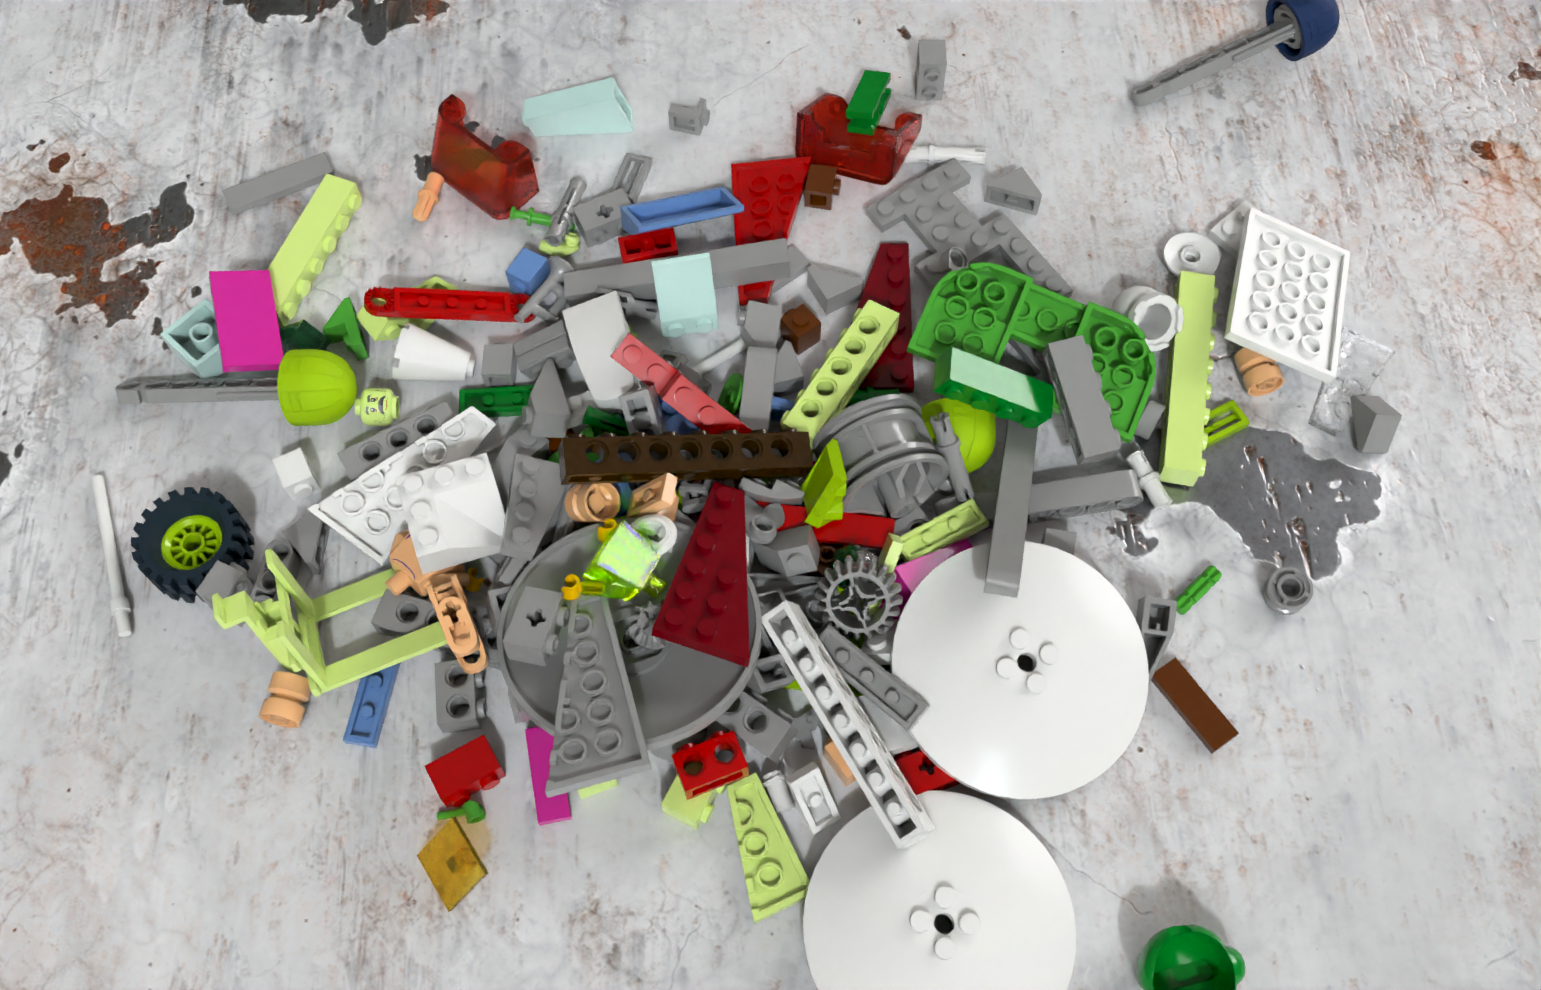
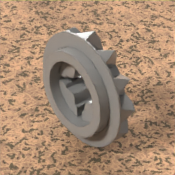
M663 599L660 602L654 603L648 600L646 605L642 607L636 606L634 614L629 616V633L632 639L642 647L657 649L672 643L652 636L654 625L649 627L648 618L657 619L664 602Z

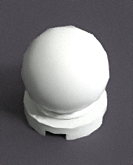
M1132 286L1123 290L1113 301L1111 308L1112 311L1130 319L1143 331L1150 351H1159L1167 348L1170 345L1168 342L1175 333H1180L1184 321L1182 307L1171 296L1159 293L1148 286Z

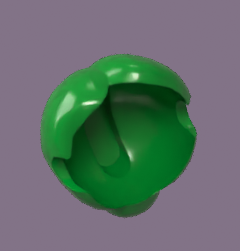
M1191 924L1172 926L1154 934L1139 955L1136 975L1138 983L1143 990H1236V986L1245 976L1246 966L1242 955L1233 947L1224 945L1214 932L1202 926Z

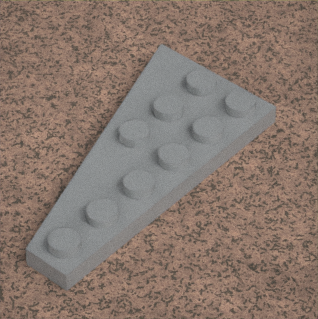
M606 592L583 594L579 598L572 600L567 631L568 642L563 660L564 671L560 682L554 724V743L549 760V779L546 782L545 789L547 798L652 769Z

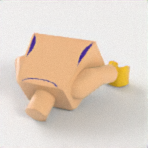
M409 529L398 532L395 535L389 556L395 574L385 582L386 587L395 596H399L409 586L420 596H426L428 594L427 585L432 584L433 588L452 581L451 576L457 574L462 588L464 587L471 592H476L480 589L484 578H475L478 571L474 567L469 568L467 573L463 572L465 571L463 563L422 575Z

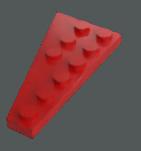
M812 156L731 164L733 196L744 205V212L734 214L736 246L786 238V241H788L807 181L810 164H812ZM775 280L739 285L740 306H746L749 300L768 304Z

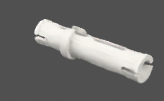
M929 144V146L905 145L904 163H928L929 166H934V164H945L955 158L960 164L985 165L986 147H937L935 144Z

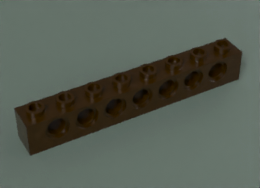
M788 428L774 433H769L766 429H757L750 433L726 430L720 434H709L708 431L700 430L692 432L690 435H679L678 432L667 431L653 436H648L646 432H635L629 436L603 433L598 435V437H585L584 434L576 433L562 438L558 447L561 485L650 482L667 472L678 477L677 481L742 479L743 477H804L813 467L809 433L798 432L795 428ZM773 447L778 449L781 452L782 457L776 456L772 452L771 448ZM741 448L749 450L753 458L746 457L742 453ZM711 449L720 451L723 459L716 458L712 454ZM680 450L690 452L693 459L684 458ZM649 451L658 452L663 460L653 459ZM618 452L628 453L632 461L622 460ZM595 453L601 461L592 462L587 458L586 454Z

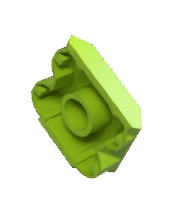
M832 439L825 446L801 487V491L805 492L804 502L808 516L805 523L817 528L833 520H842L843 517L842 500L846 495L847 476L838 441Z

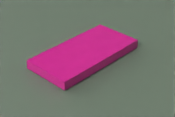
M269 270L209 271L222 371L279 370L284 355Z

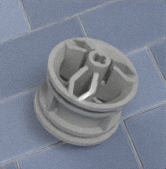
M888 394L857 402L829 420L816 434L812 447L817 458H819L825 446L832 439L838 441L847 476L846 495L842 500L843 512L885 518L891 515L892 518H900L910 514L917 506L923 504L947 479L949 474L948 463L944 457L940 456L921 416V407L914 397L906 394Z

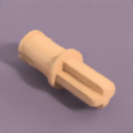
M430 172L427 175L423 189L418 191V201L412 213L418 222L427 221L433 206L439 201L438 194L444 184V178L436 172Z

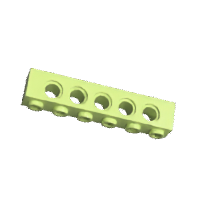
M868 300L863 309L858 308L849 329L844 328L841 332L835 349L830 348L821 369L816 368L807 389L800 390L795 400V406L791 411L787 410L780 421L782 430L795 428L798 432L809 433L811 455L814 454L812 445L816 434L829 420L845 409L896 334L900 313L872 300Z

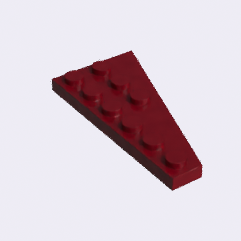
M881 243L857 309H863L868 300H872L900 313L898 329L858 390H865L866 387H873V389L898 388L899 393H913V354L906 351L912 338L909 243Z

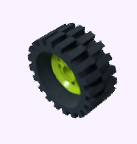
M185 487L184 495H180L176 490L168 492L169 500L164 502L159 497L153 501L157 508L152 512L147 508L143 511L141 516L145 519L144 524L136 522L133 530L139 537H131V546L136 550L132 552L133 560L138 564L139 570L164 595L167 594L176 601H179L181 597L186 603H195L196 596L203 601L195 591L217 560L227 565L234 562L248 572L250 567L245 562V559L253 560L254 551L250 545H255L254 537L249 532L251 529L234 505L229 500H226L221 493L216 491L213 494L209 488L201 487L198 494L193 487ZM200 545L197 550L192 551L196 546Z

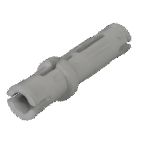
M574 177L570 180L558 210L552 214L550 219L551 225L545 235V241L551 246H560L566 231L573 224L572 217L574 214L572 207L579 204L587 186L581 178Z
M947 412L938 413L940 420H937L935 415L930 418V423L937 438L936 448L939 453H942V456L948 463V472L957 501H968L965 494L968 493L971 499L975 496V491L972 488L959 449L961 445L960 439L954 434L949 414Z

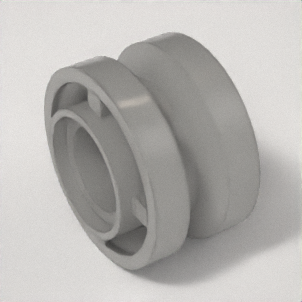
M1295 567L1278 569L1265 582L1263 587L1265 603L1272 611L1281 615H1292L1299 612L1308 604L1313 596V584L1310 577L1304 571ZM1281 586H1289L1294 592V597L1285 595Z

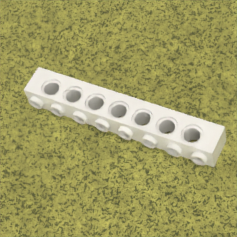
M785 600L762 616L763 626L897 849L909 848L935 831L934 824L799 604Z

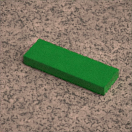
M534 385L459 389V414L473 406L488 418L521 416L522 408L527 406Z

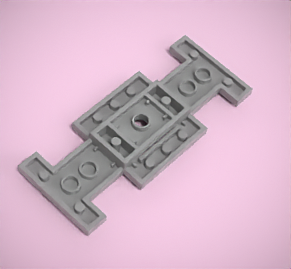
M955 158L866 207V215L881 233L904 220L933 253L931 256L915 264L914 272L931 292L942 277V274L939 273L940 255L951 247L956 246L966 254L968 267L969 264L983 262L1002 265L1034 278L1033 284L1067 298L1072 296L1073 289L1005 214L982 226L953 194L956 190L969 184L971 179L969 173ZM950 256L954 265L957 266L954 258ZM1009 338L1008 342L1037 374L1032 378L1051 385L1041 351Z

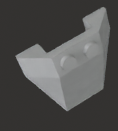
M748 573L759 598L762 616L787 600L799 604L818 637L828 624H832V621L823 622L822 616L824 612L817 610V604L820 600L815 597L816 591L821 589L818 586V581L820 578L825 577L797 575L787 577L780 574ZM836 587L833 591L834 596L840 595ZM763 624L761 650L756 667L746 685L759 694L788 686L796 680ZM839 627L837 631L842 634L843 629ZM849 632L846 638H851L854 632Z

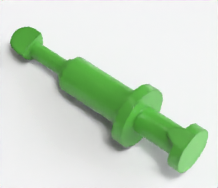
M515 206L511 208L510 220L517 218L527 220V226H531L532 223L545 226L551 225V215L534 212V208L531 207L528 212L516 210ZM574 223L568 231H573L575 229Z

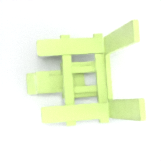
M270 548L265 550L267 566L275 576L278 601L274 602L270 598L259 604L258 601L254 602L245 591L224 599L218 593L212 595L214 619L223 629L246 622L284 669L287 668L291 673L302 670L307 672L310 691L315 697L448 644L440 622H436L325 666L317 623L382 597L385 590L388 589L385 582L395 574L393 568L315 599H310L276 553ZM289 595L295 601L299 626L292 618Z

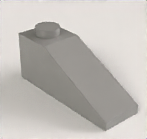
M553 359L546 360L530 393L528 404L522 408V423L526 424L530 437L565 438L571 412Z

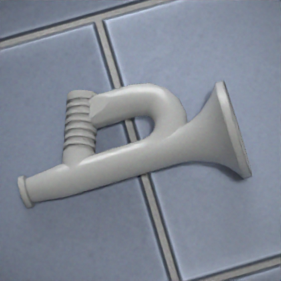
M551 256L549 258V276L522 306L518 314L514 315V319L518 323L523 324L524 320L531 313L551 325L557 322L558 315L568 302L565 299L564 287L560 284L564 282L563 273L575 271L565 259L559 256ZM550 292H553L557 299L548 310L540 306L539 304Z

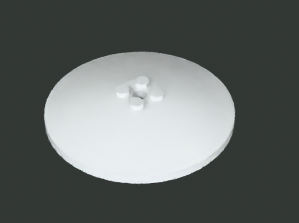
M1025 541L1017 598L984 593L990 543L964 550L945 560L921 581L902 609L895 627L891 644L890 674L930 706L909 734L921 751L938 768L961 784L984 794L1013 800H1035L1065 794L1086 785L1109 769L1123 754L1132 741L1145 710L1149 682L1148 659L1139 626L1131 610L1113 585L1086 562L1058 548ZM1020 655H1027L1032 659L1034 666L1031 672H1025L1019 668L1017 660Z
M941 790L926 791L916 795L936 830L909 848L897 849L871 806L850 820L833 837L815 866L804 901L802 935L806 962L816 990L1068 989L1076 954V927L1071 898L1065 881L1056 863L1037 837L1020 821L989 802L973 796ZM937 915H946L951 919L952 930L950 933L942 934L936 930L934 920Z

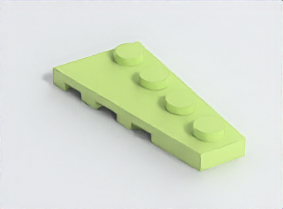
M754 773L728 785L727 793L753 921L756 924L804 900L810 880L757 773Z

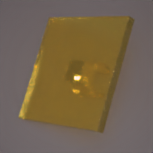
M452 817L417 855L448 912L452 911L488 874L487 869L456 817Z

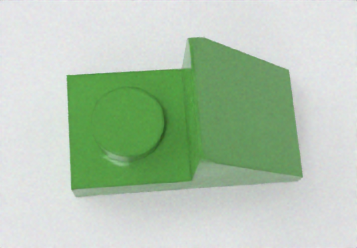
M350 297L343 299L323 327V332L330 344L344 341L348 352L354 351L357 360L360 361L369 358L360 322L356 318L357 312Z

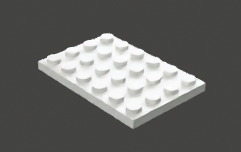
M1250 208L1244 217L1224 338L1330 384L1336 378L1350 252Z

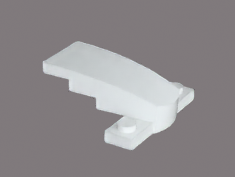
M613 291L562 310L574 354L589 388L587 392L566 399L571 412L568 429L583 424L582 420L588 405L612 415L614 413L623 414L619 396L625 392L647 386L610 357L629 332L620 297L617 291Z

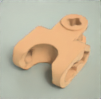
M457 574L451 576L452 581L433 588L432 584L427 585L426 589L437 613L446 641L461 668L467 674L481 672L488 666V654L467 605L468 601ZM479 650L480 657L477 662L470 664L465 661L464 656Z

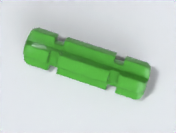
M1208 566L1182 594H1179L1174 599L1177 601L1176 611L1178 614H1186L1220 580L1222 573L1215 566Z

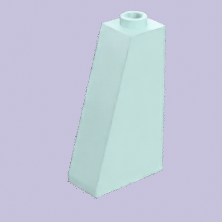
M613 77L524 99V111L521 113L522 121L526 127H529L534 136L625 133L633 131V110Z

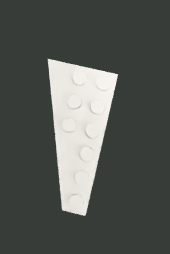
M471 406L442 424L441 427L421 437L406 449L397 452L359 476L358 479L338 489L331 496L318 504H314L307 510L383 566L389 559L395 535L398 532L409 529L394 478L471 457L495 428L496 424L475 407Z

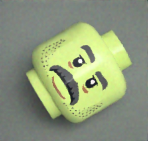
M366 388L363 390L361 398L355 399V415H360L362 422L367 426H389L393 423L394 419L399 418V397L394 396L393 391L389 388Z

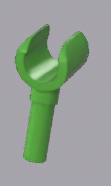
M471 800L465 802L462 807L437 812V819L442 820L465 815L467 823L473 824L485 819V813L481 804Z

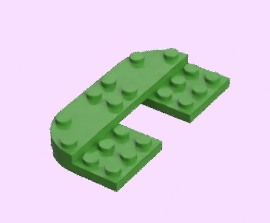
M994 263L969 264V267L949 272L937 283L923 310L907 347V352L935 363L936 358L951 347L999 364L1009 338L1043 352L1048 343L1083 335L1085 344H1089L1092 349L1093 360L1091 362L1094 371L1098 372L1101 376L1103 398L1109 402L1112 415L1110 419L1113 429L1116 428L1118 430L1121 441L1128 444L1132 441L1156 375L1154 352H1150L1145 341V334L1135 323L1117 312L1090 301L1087 305H1084L1033 284L1034 278ZM1053 390L1052 412L1061 415L1060 408Z

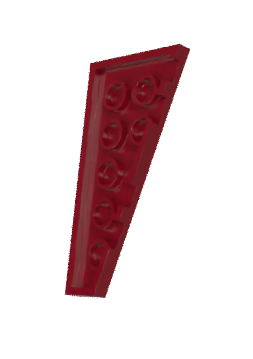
M714 482L654 623L652 636L748 667L750 650L745 495L742 490Z

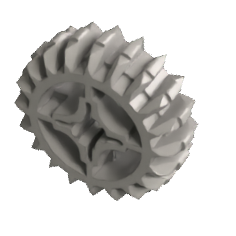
M863 554L858 556L857 562H853L850 555L846 556L845 565L839 560L834 561V570L828 567L825 569V578H820L818 581V586L821 589L817 590L815 595L816 599L820 600L817 604V610L824 612L822 616L823 622L832 621L831 626L836 630L841 627L843 629L842 635L845 637L849 632H854L856 641L860 638L861 633H865L866 637L870 640L873 637V630L882 635L885 630L884 625L891 627L894 624L892 616H899L900 608L898 605L902 604L903 596L898 594L901 592L902 586L900 583H894L897 577L896 573L890 572L886 574L888 570L886 563L877 567V558L875 556L870 559L869 563L864 562ZM861 577L870 579L875 584L865 583ZM849 579V588L841 591L840 595L834 596L833 591L835 587L843 580ZM855 588H856V592H857V594H859L860 598H864V603H863V605H862L861 600H859L858 596H854ZM885 598L886 601L882 608L876 613L869 615L870 605L878 603L879 599ZM848 610H849V611H852L853 613L856 614V616H852V615H850V614H847V613L844 612V611H848Z

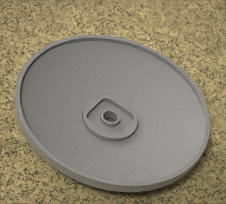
M640 517L614 520L617 523V527L628 530L624 522L630 526ZM672 521L677 529V543L673 545L672 552L662 554L661 559L649 557L647 561L643 556H634L632 550L628 548L626 538L616 537V541L626 551L617 547L614 542H600L597 538V528H604V522L579 529L556 541L535 557L514 582L506 597L498 622L497 655L507 687L515 702L526 716L537 726L554 736L560 682L564 671V653L566 652L568 642L567 631L569 621L560 630L558 650L555 655L550 656L547 667L508 659L503 639L525 586L561 592L562 587H568L565 585V577L569 574L577 575L580 582L586 583L594 582L584 576L592 577L601 584H606L607 587L606 596L647 750H654L686 739L718 719L735 702L749 682L756 667L762 642V615L759 598L748 572L750 650L748 667L673 642L657 649L645 648L640 645L635 648H628L625 646V642L632 638L629 633V616L634 614L636 606L642 607L646 605L648 600L652 603L660 602L661 599L665 600L695 528ZM657 534L653 537L646 535L647 543L651 540L658 541ZM603 545L611 553L615 551L616 553L613 555L629 569H638L634 571L642 574L631 595L624 588L622 589L623 586L619 582L590 566ZM649 581L660 588L655 598L644 591ZM589 591L581 592V595L587 594V593H591V592H589ZM565 599L567 607L571 610L572 600ZM648 618L649 627L654 625L656 620Z

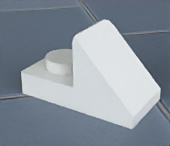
M814 762L785 778L790 788L789 793L792 801L813 835L841 819L820 769Z

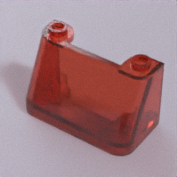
M824 93L797 112L796 158L812 156V164L836 167L837 175L877 185H886L896 177L921 131L923 117L922 114L904 112L896 118L894 129L878 125L874 135L851 133L847 131V125L851 121V119L846 117L848 104L841 96L831 93Z
M451 94L438 108L430 156L432 171L443 176L445 183L496 220L508 219L512 206L519 210L539 192L531 152L521 143L512 140L505 141L493 149L465 128L463 122L467 112L465 104L458 97Z

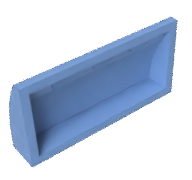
M722 186L620 207L622 228L627 233L637 235L744 212V205Z

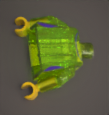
M609 518L604 521V528H597V538L603 544L581 576L584 578L583 582H580L577 575L569 574L565 577V585L568 587L564 586L561 588V592L566 600H575L579 598L582 592L584 596L608 597L629 601L641 589L654 599L657 598L665 588L666 582L652 573L660 560V554L653 548L646 532L633 528L624 519L617 525L614 519Z

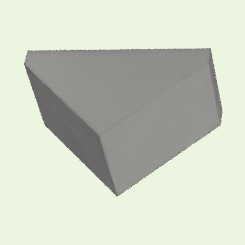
M1023 167L990 180L987 185L984 202L1037 215L1042 194Z
M809 266L807 286L825 314L828 315L860 300L864 279Z
M785 340L777 355L774 397L799 392L803 389L804 385L803 372L792 343L788 340Z
M1351 396L1350 401L1358 453H1387L1402 415L1379 396Z
M309 512L282 531V533L314 574H320L331 527Z

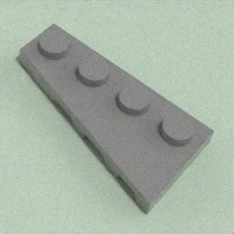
M518 453L515 454L502 535L501 555L532 561L565 491L566 485H561L558 463Z

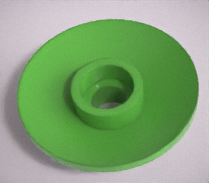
M734 373L730 376L717 402L734 416L736 413L740 414L743 377L741 374Z

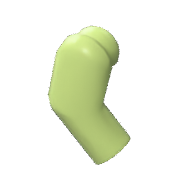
M570 232L565 235V241L557 247L549 245L545 239H542L539 245V252L564 258L578 251L581 245L579 243L580 237L578 234Z

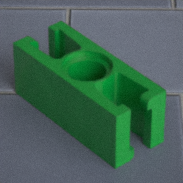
M871 70L864 71L846 109V117L851 119L847 125L848 132L874 135L891 97V89L886 88L891 80V73Z

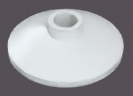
M1185 232L1173 236L1166 243L1163 259L1168 269L1178 277L1181 270L1212 275L1219 266L1220 253L1217 246L1209 238L1198 233Z

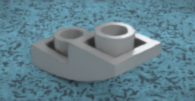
M743 477L738 486V490L744 491V495H748L754 501L801 506L805 492L801 491V487L798 484L789 480L784 482L776 480L772 490H770L765 482L757 478L749 480Z

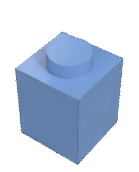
M524 247L505 271L510 289L516 294L523 295L525 293L527 296H532L549 276L550 267L548 259Z

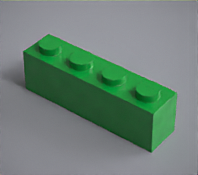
M951 347L935 359L933 392L944 395L947 399L958 400L971 405L974 409L996 414L999 418L1020 423L1026 428L1034 429L1052 418L1053 385Z

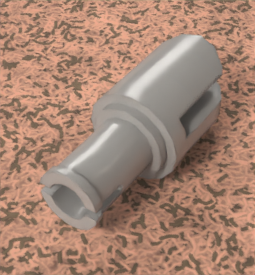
M599 287L596 288V293L602 295L616 291ZM617 291L626 321L631 316L650 320L655 319L657 313L646 311V309L657 310L656 302L636 300L631 293Z

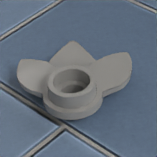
M745 495V526L747 536L759 544L771 543L776 537L777 529L785 521L782 506L780 503H773L763 509L748 495Z

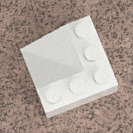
M487 453L394 478L422 575L500 553L505 512Z

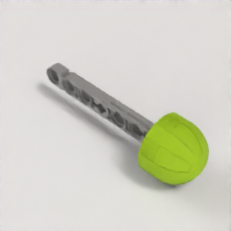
M951 247L940 255L939 273L942 274L941 279L953 270L957 271L968 267L967 256L959 247ZM950 256L954 258L957 266L954 265ZM941 395V399L921 407V416L934 445L937 442V438L930 423V418L935 415L937 420H940L938 413L947 412L949 414L954 434L959 437L961 442L959 449L968 474L979 469L987 462L995 447V414L985 410L974 409L971 405L958 400L947 399L944 395Z
M319 349L289 350L283 356L279 366L278 377L129 381L117 385L115 390L118 401L121 404L279 400L283 415L291 425L318 426L334 423L350 411L357 395V381L350 365L340 356Z

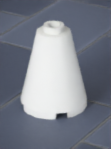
M405 323V328L401 330L394 356L397 362H399V367L392 368V378L408 381H466L467 376L473 377L476 360L471 359L472 353L413 324Z

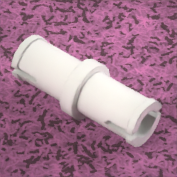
M1143 450L1129 455L1126 461L1132 470L1136 472L1140 488L1146 492L1155 511L1170 505L1173 501L1160 482L1161 476L1158 471L1154 472Z

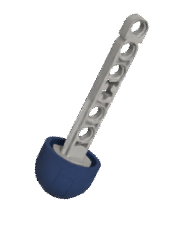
M1269 0L1266 6V27L1170 71L1154 81L1138 86L1131 92L1134 105L1138 107L1149 105L1164 98L1166 95L1173 94L1272 46H1276L1279 52L1290 61H1299L1315 53L1334 37L1338 29L1340 15L1336 1Z

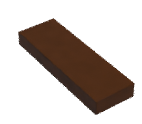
M1176 657L1155 671L1151 679L1153 684L1211 754L1239 734Z

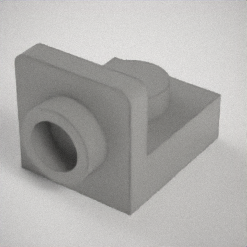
M700 98L697 109L671 104L668 111L670 130L700 136L703 126H707L710 119V110H707L706 99Z

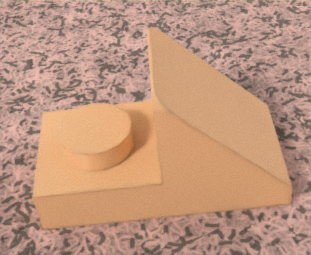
M667 472L633 490L626 518L659 514L669 518L671 521H675L679 497L676 496L675 490L678 477Z

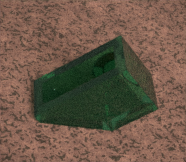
M304 319L283 326L279 330L283 355L289 350L296 349L328 351L327 347L332 341Z

